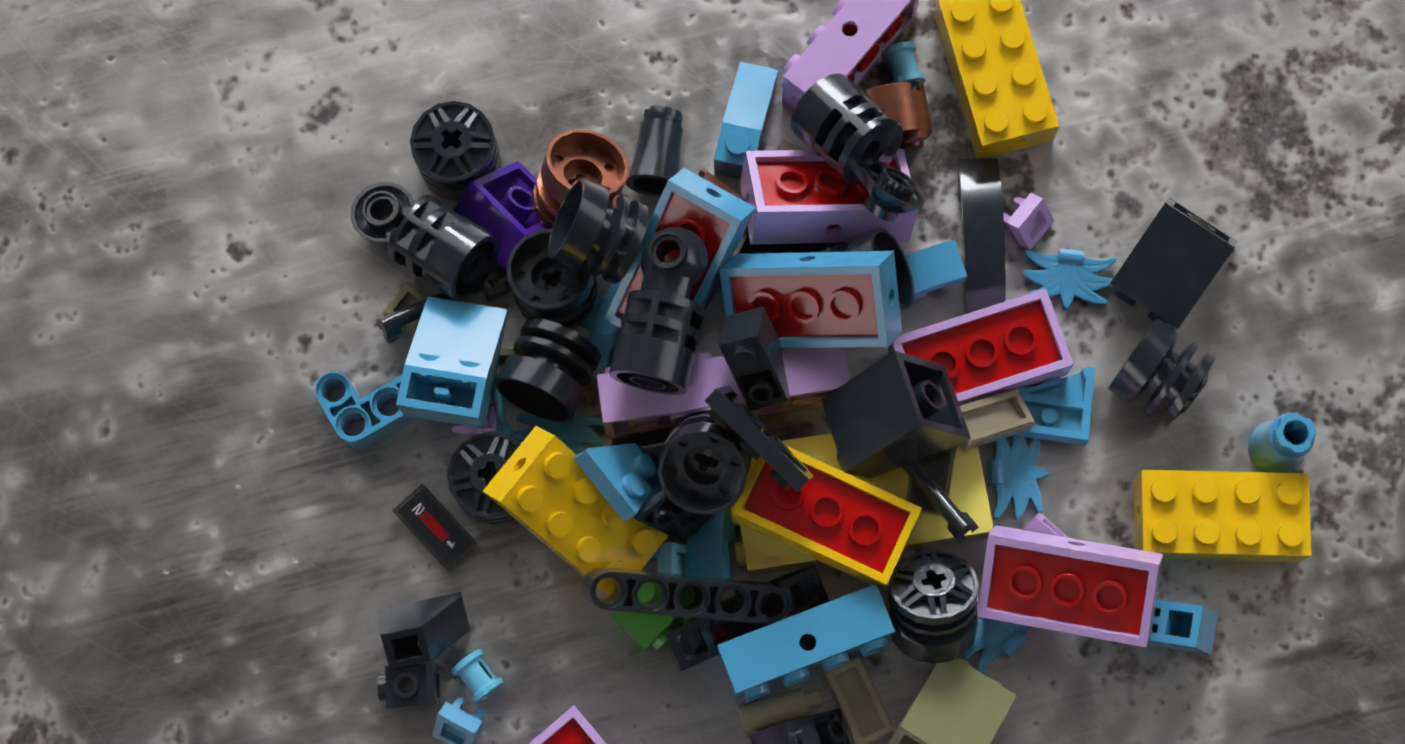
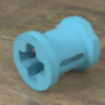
M900 42L885 48L881 52V57L883 61L888 63L893 79L890 84L910 82L911 89L917 87L918 83L923 84L926 81L924 74L919 72L913 54L916 51L914 42Z
M481 649L466 656L450 671L453 676H459L473 694L472 700L475 704L488 698L505 683L501 677L497 678L483 660L484 653Z

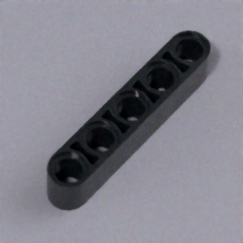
M600 567L589 571L582 583L583 593L587 600L601 609L771 625L786 619L792 609V601L789 594L782 588L766 582ZM604 578H611L614 583L612 594L605 599H598L596 595L597 584ZM651 581L655 586L654 596L648 602L640 603L637 594L642 584ZM692 585L696 594L694 601L688 606H681L679 602L680 592L686 586ZM729 589H733L736 595L734 605L727 610H722L720 606L722 594ZM773 593L776 599L775 606L772 611L763 614L761 601L765 595Z

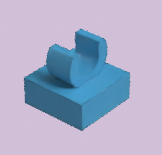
M457 698L453 705L445 702L437 715L432 736L447 744H476L483 722L481 720L484 709L479 707L474 715H470L462 711L464 698Z

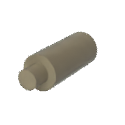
M800 687L737 706L745 735H749L782 722L810 716L809 710L823 706L819 690L803 693Z

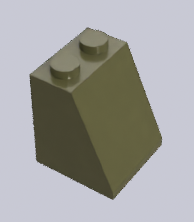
M961 657L949 662L936 663L887 744H990L1017 695L1009 691L1000 681L988 678L972 668Z

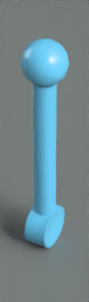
M496 370L492 389L499 423L496 426V432L510 435L512 434V427L506 422L502 396L495 387L498 377Z

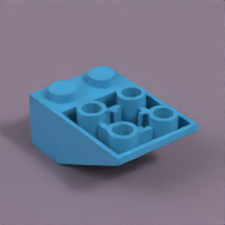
M427 297L404 365L396 403L404 416L485 429L508 309Z

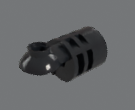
M835 73L828 75L812 85L799 100L792 114L791 128L794 134L814 153L824 158L826 164L833 170L838 171L841 178L851 185L861 184L866 188L868 195L863 204L876 217L887 222H895L899 214L920 209L925 201L917 190V185L913 179L902 171L887 166L901 145L903 139L902 126L893 117L886 114L881 106L874 103L862 89L844 74Z
M378 182L366 187L359 193L351 207L353 227L363 238L376 243H387L388 257L399 265H404L408 271L416 276L423 277L425 282L455 301L465 300L481 286L497 258L499 239L495 235L468 218L460 216L454 209L444 206L442 202L431 195H424L413 201L411 194L403 186L393 182ZM392 211L391 216L387 219L378 220L381 214Z
M669 227L656 232L646 242L641 253V270L644 275L640 290L628 292L625 314L622 317L621 330L617 337L609 370L610 377L616 381L653 393L666 395H683L687 393L695 359V349L700 338L701 323L705 317V309L698 303L689 300L692 287L702 278L708 263V251L704 241L695 232L683 227ZM680 250V255L676 261L663 263L665 256L669 252Z

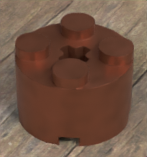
M910 82L886 84L865 90L874 103L881 106L886 114L893 117L902 126L903 139L900 145L901 149L913 151L924 147V140L933 134L924 84L918 83L916 90L911 89Z

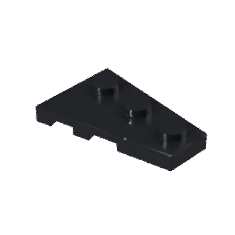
M729 385L716 388L704 400L711 407L708 411L709 416L723 429L727 430L731 427L742 437L738 442L739 445L755 460L761 456L773 468L769 473L779 485L786 490L791 486L797 492L801 490L814 475L780 439L772 434L767 437L762 432L765 426L754 411L747 409L743 405L738 407L733 402L738 394Z

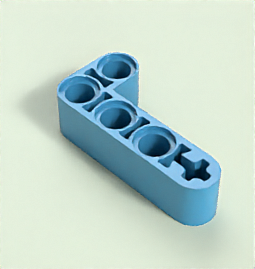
M330 371L324 373L315 384L317 400L335 432L347 446L353 449L368 447L417 419L416 417L404 416L400 409L392 416L382 414L384 403L398 398L402 375L362 398L350 380L340 372ZM343 385L346 387L343 398L336 402L328 401L327 395L333 386ZM362 419L365 421L363 432L357 436L347 435L346 429L352 420Z

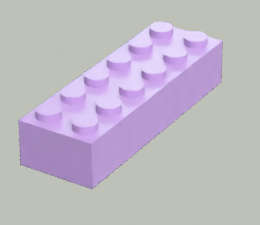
M845 347L781 348L790 394L789 402L753 411L757 416H765L823 407L821 399L850 381ZM710 353L695 354L687 393L683 395L653 393L625 385L610 377V367L605 368V373L596 374L602 419L608 439L671 427L678 418L690 410L709 406L704 400L716 388L727 385L738 394L733 402L738 407L743 405L749 409L724 356L711 358Z

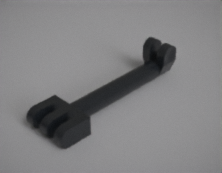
M499 267L490 271L487 278L473 294L482 291L486 300L490 302L511 292L508 281L496 286L494 285L495 282L506 276L503 268ZM438 292L432 296H429L453 300L452 298H450L442 292ZM427 298L376 319L379 329L384 332L383 336L387 343H392L402 336V326L420 319Z
M918 461L901 467L948 522L947 529L959 544L966 539L964 535L968 531L973 533L979 528L967 512H961Z

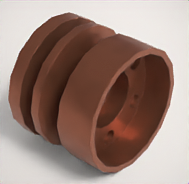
M572 129L556 136L549 144L531 195L533 210L541 222L552 229L563 199L573 183L580 177L607 187L610 203L616 195L622 193L629 173L626 155L619 145L610 138L592 130Z

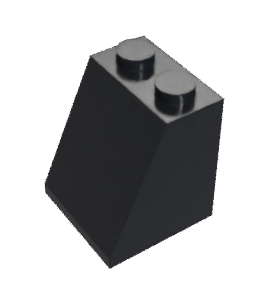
M1169 198L1110 282L1116 288L1114 295L1133 307L1138 302L1149 309L1150 312L1147 316L1151 320L1155 321L1158 318L1167 325H1173L1179 329L1234 250L1237 241L1172 198Z
M894 351L821 399L826 414V425L832 433L838 451V462L844 472L871 479L971 439L946 366Z

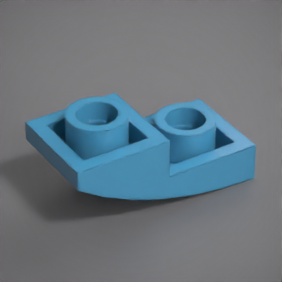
M955 239L905 255L914 281V300L925 297L928 291L966 281L967 273Z
M731 506L722 512L712 513L713 518L703 524L696 534L687 538L688 575L732 579L728 542L735 540L736 535L735 526L730 519Z

